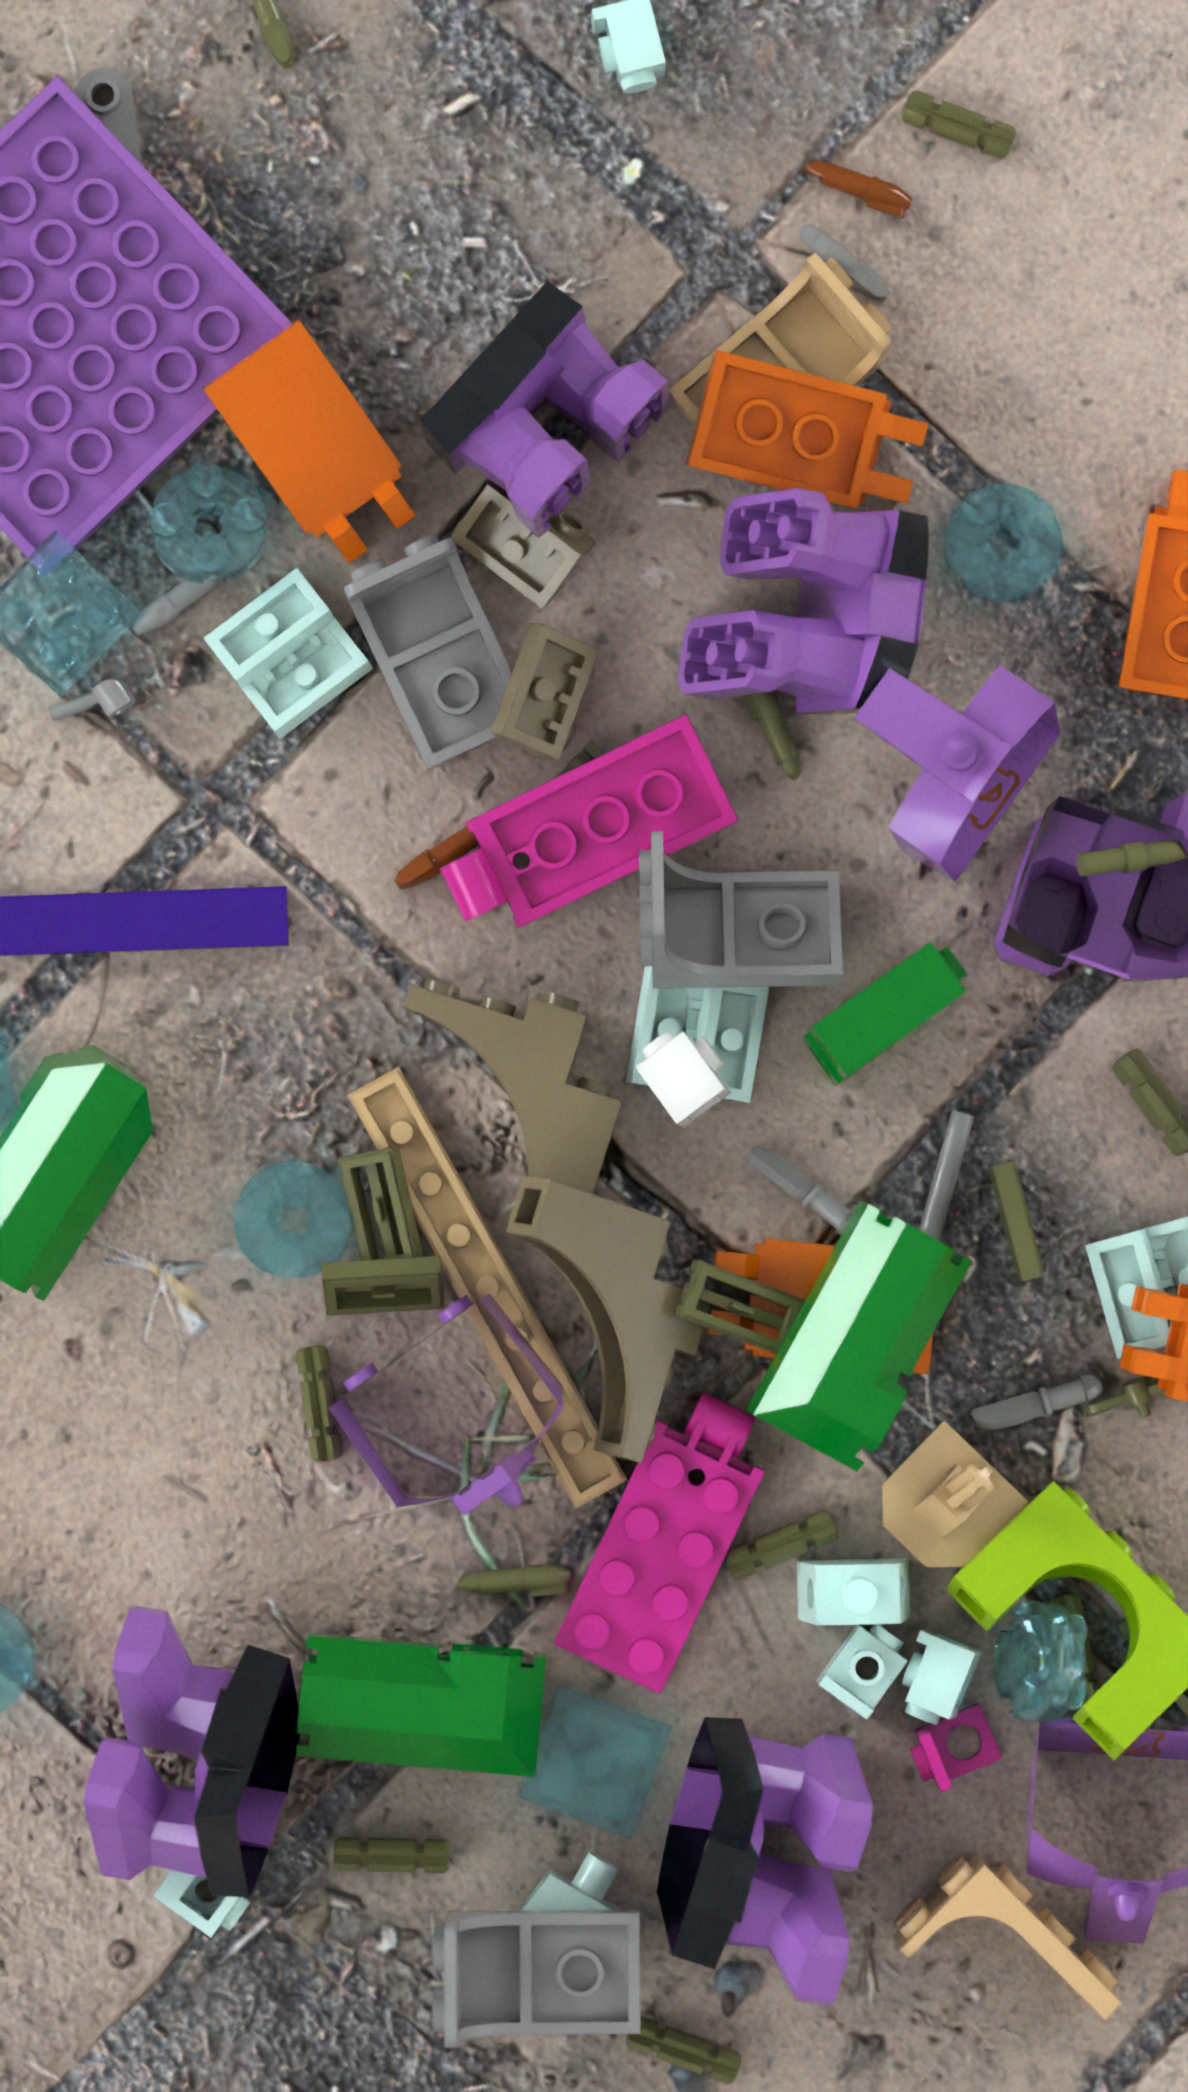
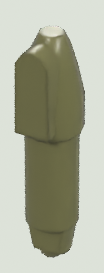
M252 0L262 27L261 33L271 54L284 69L292 67L294 65L292 35L287 21L282 17L277 1Z
M774 690L772 692L743 695L753 721L761 723L777 765H783L790 779H798L799 772L802 771L799 754L782 715L783 709L778 702Z
M539 1564L526 1565L523 1568L479 1571L465 1575L458 1585L461 1590L480 1591V1595L527 1591L531 1593V1597L566 1594L570 1592L571 1570L557 1565Z

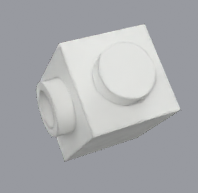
M668 1031L653 1040L642 1050V1054L646 1059L635 1066L675 1123L684 1128L732 1093L716 1072L724 1063L704 1036L694 1041L685 1032H681L674 1037Z

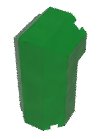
M95 1045L78 1048V1051L65 1054L56 1053L45 1056L20 1094L21 1105L0 1136V1280L25 1294L31 1287L35 1298L45 1301L153 1132L145 1085L134 1069Z
M862 1201L856 1207L746 1409L752 1415L856 1472L865 1463L856 1458V1454L861 1448L872 1453L878 1448L904 1402L907 1389L897 1384L900 1373L911 1378L916 1362L972 1262L965 1256L956 1254V1251L913 1226L896 1217H893L891 1220L882 1215L880 1209Z
M321 1633L308 1634L306 1649L317 1650V1655H309L308 1662L303 1663L297 1734L309 1735V1739H300L297 1744L296 1756L527 1777L536 1776L546 1665L545 1653L535 1652L534 1663L522 1662L523 1650L515 1648L452 1644L450 1655H439L440 1643H421Z

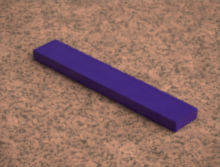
M286 886L0 896V957L289 946L288 891Z

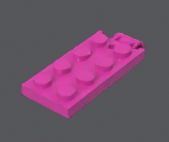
M685 714L466 821L465 823L470 833H474L481 848L439 869L465 921L471 920L508 902L514 914L512 917L514 923L519 928L639 870V850L651 849V831H663V848L665 853L669 855L739 821L688 714ZM519 852L526 853L530 858L529 866L526 868L517 867L514 862V856Z
M702 1392L683 1434L669 1428L668 1424L657 1419L654 1439L649 1448L645 1450L642 1463L637 1462L557 1633L554 1645L659 1694L662 1693L765 1472V1469L757 1465L752 1467L737 1460L753 1427L756 1416ZM692 1469H701L705 1474V1479L700 1483L692 1482L688 1476Z

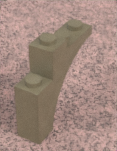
M426 978L423 988L410 984L403 1006L404 1009L435 1022L464 1041L485 1061L501 1082L518 1115L524 1135L528 1159V1176L551 1179L593 1194L622 1101L611 1098L614 1090L613 1086L592 1079L580 1077L578 1087L567 1084L587 1021V1015L577 1012L579 1001L546 991L543 1001L530 998L524 1020L513 1017L516 1006L493 998L482 996L478 1006L457 999L460 989L443 982Z
M523 1175L506 1233L520 1238L550 1260L577 1294L587 1314L595 1336L602 1377L601 1414L593 1450L613 1457L642 1463L645 1450L649 1448L654 1439L656 1429L654 1420L662 1393L666 1391L672 1379L673 1368L671 1363L674 1353L680 1352L696 1355L698 1345L704 1339L708 1330L674 1316L677 1305L682 1304L685 1296L682 1294L683 1288L654 1279L656 1268L663 1261L667 1251L668 1242L666 1235L671 1221L551 1179ZM699 1300L696 1310L708 1314L711 1304Z

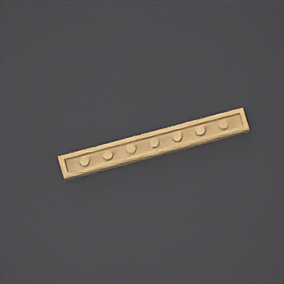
M400 1067L348 1094L377 1150L399 1145L415 1218L435 1255L440 1256L441 1266L459 1298L461 1299L467 1295L472 1303H475L466 1311L536 1437L541 1433L553 1415L558 1401L524 1353L484 1305L478 1301L479 1299L490 1293L562 1384L563 1410L545 1431L539 1443L575 1508L625 1482L627 1478L617 1459L593 1450L599 1429L596 1421Z

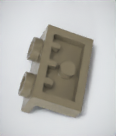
M490 481L451 537L465 551L540 608L544 609L550 604L579 561L590 552L596 542L586 534L587 529L577 517L566 511H562L555 517L547 509L545 511L550 515L547 521L552 527L540 538L536 537L517 520L507 491Z
M530 623L491 734L522 747L523 753L533 758L560 760L562 751L568 747L575 732L574 718L582 696L588 692L595 676L594 663L599 650L544 624Z

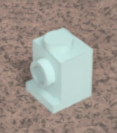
M626 0L592 9L594 34L606 32L607 35L597 38L605 72L616 70L619 86L622 87L623 93L626 94L641 92L657 85L656 78L665 76L666 61L650 0Z
M874 1624L869 1631L861 1625H855L816 1681L819 1686L867 1720L874 1711L875 1706L908 1662L903 1655L898 1653L904 1642L879 1624ZM862 1657H872L877 1661L878 1670L871 1678L864 1679L856 1674V1663Z
M930 1629L920 1630L916 1641L927 1646L924 1654L914 1652L902 1681V1685L910 1688L905 1700L908 1704L904 1712L925 1722L938 1725L941 1717L949 1720L957 1717L983 1651Z
M171 1870L153 1897L210 1938L220 1925L230 1931L250 1904V1901L244 1897L217 1896L211 1901L203 1900L197 1893V1884L207 1880V1878Z

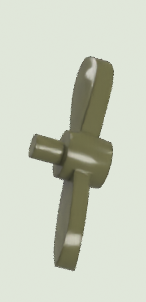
M1140 1377L1122 1385L1123 1393L1083 1409L1086 1417L1128 1403L1130 1407L1136 1406L1140 1418L1151 1415L1147 1403L1152 1399L1151 1394L1164 1391V1389L1157 1388L1159 1378H1153L1146 1382L1144 1377Z

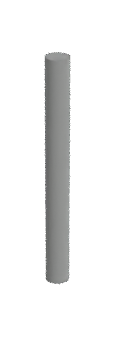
M953 1110L951 1111L919 1227L920 1231L938 1241L941 1240L974 1120L972 1115Z

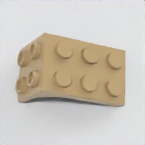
M813 253L805 260L804 266L796 278L770 304L716 350L858 386L886 362L891 346V341L886 334L892 329L885 317L873 304L868 303L862 307L848 289L853 283L844 269L834 259L829 258L824 262L816 253ZM714 351L668 389L671 400L694 426Z
M977 1852L968 1860L962 1855L956 1857L937 1877L936 1881L941 1885L940 1888L926 1902L920 1897L913 1900L894 1921L899 1927L893 1936L898 1949L909 1958L937 1930L954 1920L971 1916H982L999 1920L1019 1933L1104 2020L1122 2004L1112 1990L1119 1983L1112 1975L1113 1973L1088 1948L1079 1956L1070 1947L1076 1938L1058 1917L1046 1906L1037 1914L1027 1904L1033 1895L1025 1884L1005 1864H1002L994 1871Z

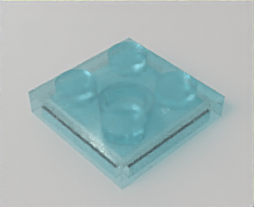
M56 530L0 586V642L61 698L143 614L125 594Z
M560 1684L538 1744L536 1776H526L519 1798L631 1839L670 1733L671 1725Z

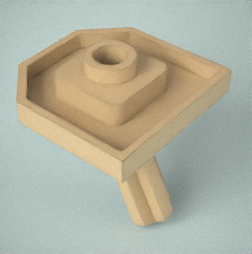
M942 1420L882 1483V1526L926 1568L964 1567L1030 1502L950 1425Z

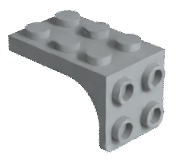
M437 534L424 537L404 549L407 557L393 564L385 566L383 560L380 559L360 567L350 574L353 582L344 587L353 613L428 771L500 738L491 734V730L512 675L510 666L464 570L452 537L439 541Z
M651 831V849L639 850L641 966H652L653 988L843 986L839 870L709 872L696 870L672 860L663 848V831Z
M640 1910L448 1911L444 1926H435L432 1940L433 1971H444V1987H435V1996H433V2033H444L445 2048H457L458 2043L466 2039L495 2035L640 2034Z

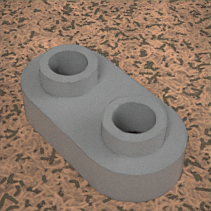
M99 68L88 72L78 82L75 95L127 150L141 162L135 100L129 82L122 74L108 68ZM102 88H107L114 92L112 102L106 106H99L93 102L94 94Z

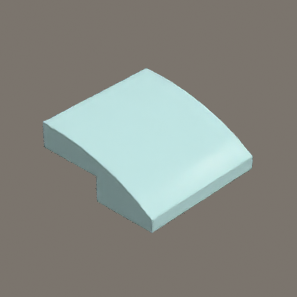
M298 568L294 569L203 638L279 739L373 669L368 659L335 619L330 609Z
M645 966L626 1082L649 1086L635 1068V1066L646 1059L642 1054V1050L653 1040L668 1031L674 1037L681 1032H685L694 1041L704 1036L723 1061L724 1065L716 1070V1072L732 1092L724 1099L750 1103L769 987L653 988L652 966Z
M1188 1216L1085 1245L1117 1359L1121 1358L1124 1344L1148 1349L1166 1346L1171 1320L1144 1315L1141 1312L1131 1310L1136 1286L1177 1295L1179 1283L1188 1284Z

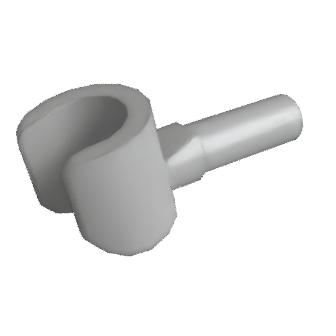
M107 679L100 682L91 692L84 694V696L49 707V713L52 720L56 721L92 709L100 704L107 717L113 718L129 709L136 701L123 681Z

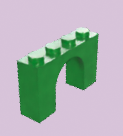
M929 942L814 1024L801 1039L836 1086L967 992L960 981L968 975L959 960L947 946L938 952L933 943Z

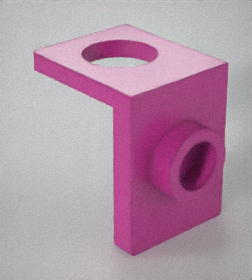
M979 1704L959 1711L956 1718L950 1720L941 1718L938 1725L929 1723L914 1730L920 1745L910 1748V1752L922 1781L925 1782L934 1778L941 1792L952 1788L950 1780L1001 1759V1754ZM958 1725L972 1726L978 1731L981 1738L978 1752L969 1759L955 1758L949 1753L946 1746L948 1733Z

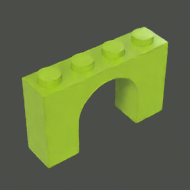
M1053 1481L953 1577L945 1590L986 1632L998 1623L1033 1588L1054 1578L1076 1577L1085 1579L1099 1585L1112 1595L1120 1605L1129 1628L1127 1656L1122 1667L1077 1711L1072 1719L1115 1761L1188 1689V1615L1173 1601L1175 1594L1161 1577L1154 1573L1147 1575L1131 1559L1133 1556L1132 1550L1118 1534L1111 1530L1105 1533L1089 1517L1091 1511L1088 1505L1076 1492L1069 1488L1062 1490Z

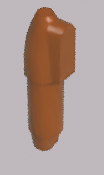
M818 160L809 162L805 167L807 173L822 179V185L864 199V202L867 203L866 207L896 218L903 219L906 209H909L912 198L905 191L893 183L883 181L878 177H869L831 162Z
M466 826L434 848L427 849L419 854L403 869L398 871L395 879L400 889L413 887L429 881L440 874L439 868L479 846L474 833H470Z

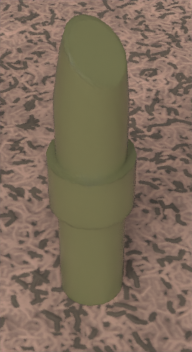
M1178 840L1145 844L1142 841L1119 844L1117 848L1078 853L1076 856V866L1081 877L1119 871L1125 874L1145 871L1147 867L1188 858V853Z

